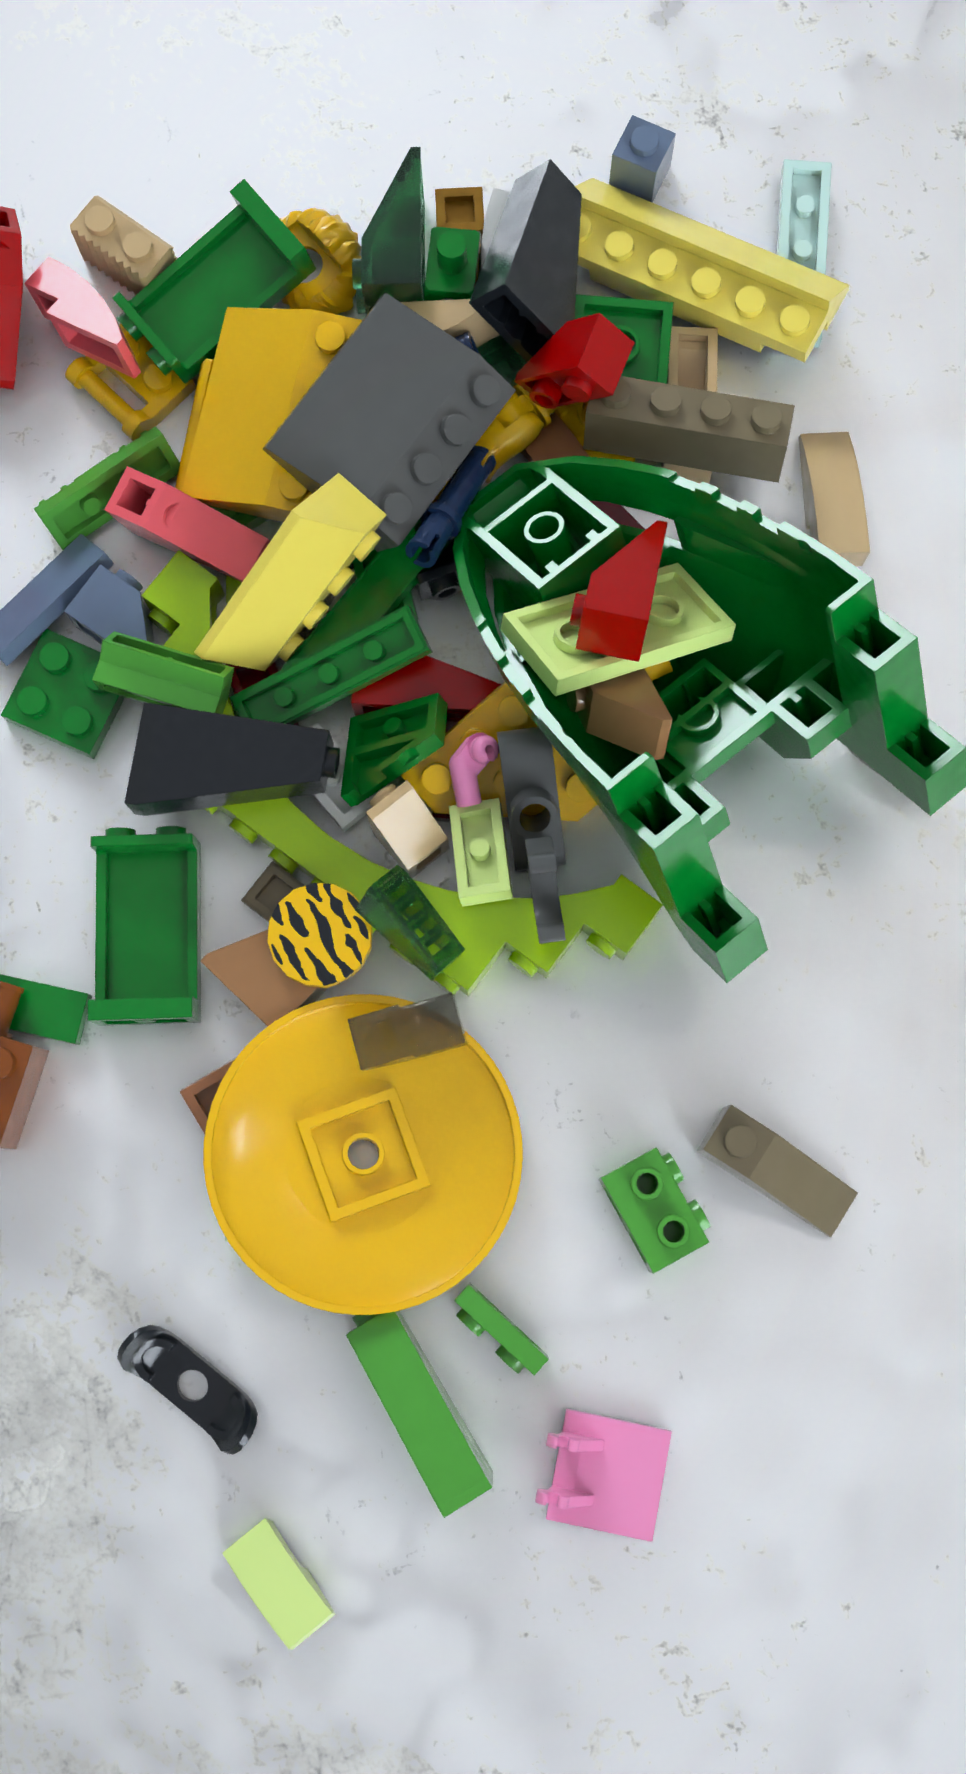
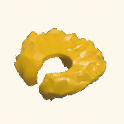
M309 208L303 212L292 211L287 216L279 218L305 249L317 252L323 262L320 274L312 281L300 283L282 299V303L289 305L290 309H313L332 314H340L351 310L354 306L352 298L357 293V290L364 285L367 278L364 273L366 257L361 256L358 233L353 232L349 223L343 222L340 215H330L325 209Z

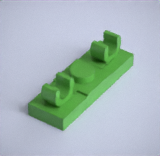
M156 426L149 431L140 433L141 436L127 446H121L118 452L111 454L87 470L68 486H62L58 493L46 501L43 499L34 508L62 550L80 534L86 537L113 519L104 509L127 466L163 482H167L178 474L180 462L164 435Z

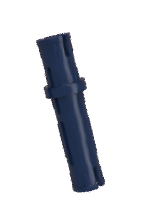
M474 446L453 474L437 501L431 503L421 516L422 524L414 537L406 545L405 550L407 557L410 559L419 547L422 548L414 560V564L424 568L432 567L438 560V556L447 541L452 540L453 537L455 538L460 532L462 517L496 466L493 454L488 457L483 466L481 465L484 457L489 452L487 448L482 446Z

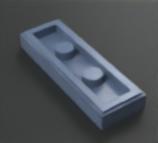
M80 534L0 610V660L6 666L12 663L64 613L66 607L100 564L108 570L114 564L103 550L83 534Z

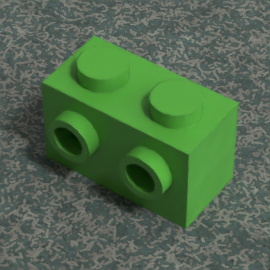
M657 1147L599 1178L603 1189L649 1272L654 1274L709 1243L704 1231L711 1227L710 1223L695 1199L687 1203L677 1185L684 1181V1177L669 1152L661 1156Z

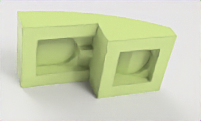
M264 1518L222 1553L250 1598L288 1649L293 1650L336 1615L308 1569L299 1565L273 1521Z

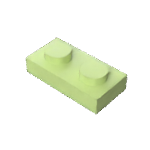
M500 799L482 800L480 804L468 807L449 806L458 896L462 907L513 899Z

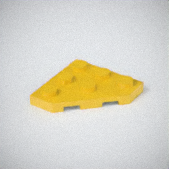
M504 681L445 733L444 746L401 776L405 781L408 780L417 794L434 813L449 814V806L456 805L449 760L464 740L475 733H484L493 737L498 743L497 732L537 727V725ZM552 745L561 821L578 822L597 804L572 768ZM498 754V757L494 761H490L477 775L481 800L499 798L503 817H508L500 754ZM531 804L526 806L522 813L536 815L541 813L545 806Z

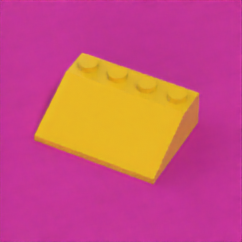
M227 307L181 491L209 506L284 522L291 510L312 493L263 450V447L362 320L313 309Z

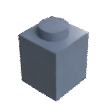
M632 115L612 154L609 185L653 203L671 167L676 133Z

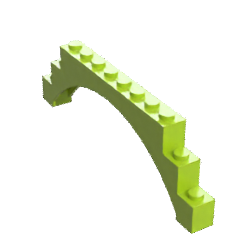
M178 550L141 596L151 611L147 617L158 628L171 635L163 646L197 656L194 651L218 618L217 605L223 599L225 593L217 577ZM228 697L223 714L235 716L231 700ZM289 798L203 808L212 815L217 809H220L233 820L228 826L248 843L253 844L257 838L273 849L268 857L288 873L293 874L298 868L313 879L311 883L335 884L351 892L365 907L373 933L378 928L393 939L389 948L409 964L414 965L417 959H419L434 970L429 978L452 996L460 990L469 997L505 949L512 953L508 961L521 972L531 978L538 972L544 978H547L582 931L589 935L586 943L597 953L609 960L613 955H616L623 961L663 906L662 903L621 874L613 885L575 894L559 895L566 940L539 944L532 898L513 897V899L462 907L457 891L446 890L404 877L367 860L333 839L299 810Z

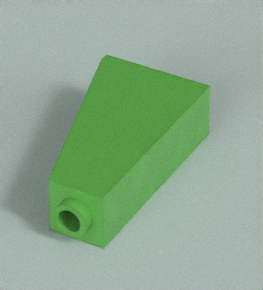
M401 1312L355 1315L352 1317L357 1327L348 1332L346 1336L432 1498L445 1518L490 1490L493 1485V1470Z

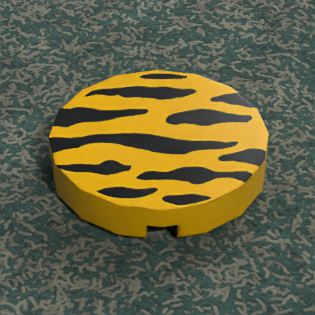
M311 883L292 890L277 904L269 920L267 942L273 960L290 979L307 987L329 988L354 976L363 968L372 949L373 928L365 907L351 892L335 884Z

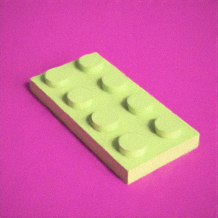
M675 563L658 569L649 621L639 662L575 649L579 627L571 626L569 623L576 593L586 595L587 589L503 613L501 631L554 696H559L732 641L736 624L679 563Z

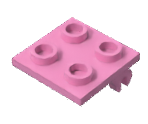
M566 1408L562 1432L558 1434L548 1433L546 1446L555 1449L559 1447L552 1486L547 1490L537 1489L535 1502L541 1505L548 1503L547 1520L652 1542L672 1431Z

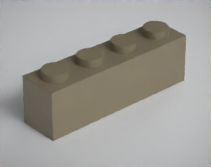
M621 376L613 396L588 401L583 449L779 483L795 405Z

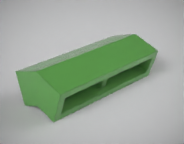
M114 631L102 640L100 658L92 681L100 690L139 702L223 714L230 693L234 667L204 660L195 655Z

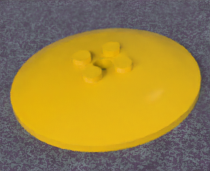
M352 994L316 1001L291 1011L262 1030L244 1047L220 1082L206 1122L203 1148L205 1182L211 1207L222 1232L241 1260L260 1279L287 1297L312 1308L348 1315H378L417 1306L444 1293L470 1274L488 1255L500 1238L510 1218L517 1199L523 1162L522 1134L513 1097L504 1077L483 1047L456 1023L430 1008L412 1001L375 994ZM367 1140L375 1145L378 1151V1160L374 1166L368 1169H359L351 1164L348 1158V1149L354 1142Z

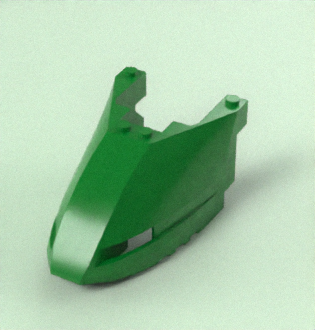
M575 455L514 464L477 493L462 517V528L455 537L453 545L459 585L482 641L502 678L531 719L572 768L619 834L692 950L726 983L764 954L768 948L758 917L721 882L708 842L730 825V820L725 806L700 784L753 740L760 737L783 758L812 759L837 739L930 816L966 787V746L932 721L927 714L918 637L878 608L874 579L788 522L784 521L778 524L762 515L760 507L746 500L740 503L722 494L720 488L703 481L699 484L677 475L676 471L620 459ZM590 501L618 504L674 520L679 540L665 536L659 568L679 563L736 624L732 641L669 660L673 671L652 681L672 717L664 759L655 760L649 752H644L640 755L587 733L577 713L570 711L566 701V693L554 696L501 631L503 613L588 589L591 573L645 531L616 523ZM485 567L493 577L494 613L503 643L497 632L486 595Z

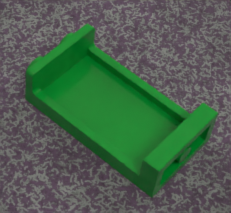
M245 179L229 191L237 204L230 213L131 300L127 301L120 291L112 297L123 310V313L117 317L123 327L136 342L142 336H145L152 345L146 354L165 376L174 370L185 384L200 372L201 364L205 359H214L227 307L273 308L316 270L305 247Z
M180 826L157 827L156 834L136 835L135 829L117 827L106 829L105 836H91L90 847L96 852L95 999L88 1000V1021L99 1026L201 1023V843L192 833H186V828Z

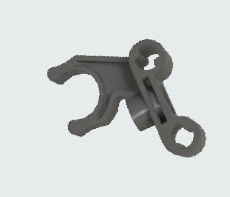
M538 726L497 732L515 871L528 870L539 944L565 941L556 871L557 866L566 865L552 744ZM531 804L545 806V809L536 815L522 813V810Z

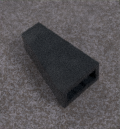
M551 159L515 180L469 304L526 362L567 321L575 319L582 194Z
M144 702L124 803L135 815L149 816L325 793L328 778L335 779L337 776L340 748L333 747L334 742L330 731L325 729Z

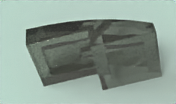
M452 992L403 1007L397 1004L348 1019L362 1071L393 1065L468 1045L455 995Z

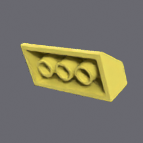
M340 473L336 474L291 510L194 653L204 660L262 671L270 667L279 657L286 663L305 641L299 635L302 629L306 626L311 630L328 611L329 606L323 602L327 595L331 593L337 596L354 576L355 572L349 566L355 557L359 561H363L378 544L381 537L375 530L387 514Z

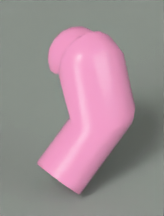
M475 733L467 737L449 760V769L457 807H468L482 802L477 775L490 761H494L499 754L497 741L487 734Z

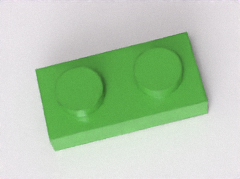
M471 1283L454 1300L461 1307L456 1316L478 1337L486 1330L501 1344L495 1353L516 1373L519 1374L524 1368H527L535 1376L549 1360L548 1355Z

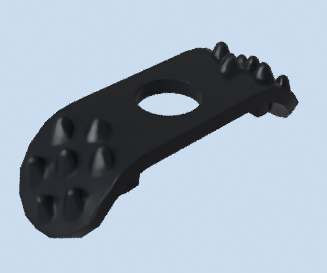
M148 1325L132 1332L123 1341L117 1355L123 1370L142 1378L196 1422L212 1437L220 1451L233 1455L242 1450L254 1432L258 1413L250 1397L239 1386L177 1335L160 1326ZM187 1370H197L207 1380V1393L199 1400L188 1399L180 1390V1377Z

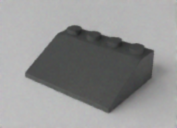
M385 293L379 298L266 443L263 450L312 494L336 474L340 473L387 514L375 530L381 537L378 544L374 547L379 552L398 547L516 390L480 354Z

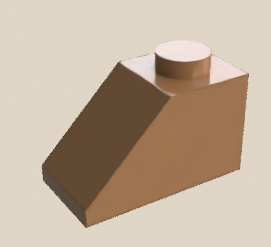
M645 668L566 693V701L570 711L577 713L587 733L640 755L644 752H649L655 760L664 759L672 717Z

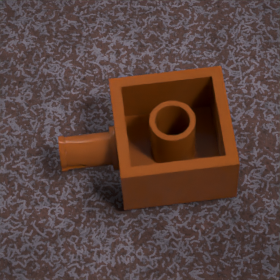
M0 981V1148L17 1149L49 1050L12 1040L13 1034L8 1032L24 988Z

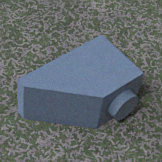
M100 564L64 610L76 628L101 645L102 640L114 631L155 643L152 621L147 617L150 609L140 592L143 586L122 569H119L114 574Z

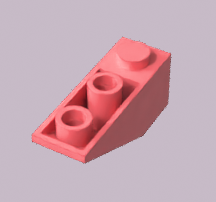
M128 466L104 509L132 533L176 553L180 550L192 560L240 582H243L270 542L263 535L173 486Z

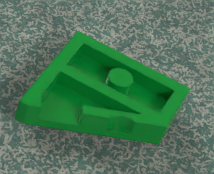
M439 693L350 718L340 795L350 807L359 805L444 746L448 704Z

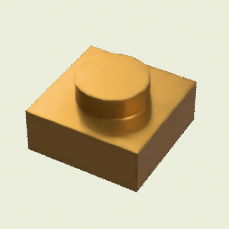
M482 187L435 189L437 227L476 230L481 232L482 240L484 228Z

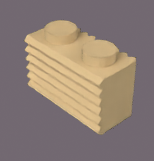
M99 195L94 196L70 224L71 233L83 260L89 261L91 266H97L98 271H104L106 277L111 276L113 282L119 281L121 287L126 286L128 292L133 291L135 296L177 259L174 256L173 246Z

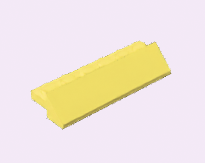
M595 178L575 186L582 194L578 265L589 270L590 280L634 299L674 302V316L702 328H718V335L761 353L763 347L767 346L805 363L822 330L827 331L849 291V284Z

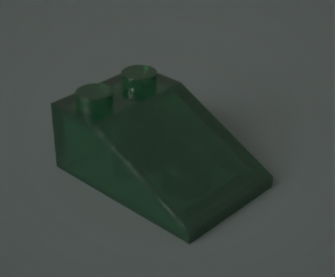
M410 147L361 238V258L352 259L353 289L356 290L358 314L367 315L385 293L399 302L425 301V196L421 147Z

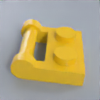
M120 323L119 326L135 355L141 373L134 379L85 356L75 359L68 366L65 378L77 389L84 388L122 424V431L134 441L141 436L140 433L149 431L166 418L196 389V385L193 379L185 384L174 370L165 376L146 354L152 347L146 337L142 336L136 342ZM107 368L146 406L141 410L135 411L98 375Z

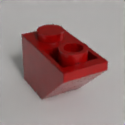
M601 313L570 320L517 373L514 382L530 393L529 397L534 403L547 409H555L559 406L579 402L584 403L589 400L613 396L635 342Z

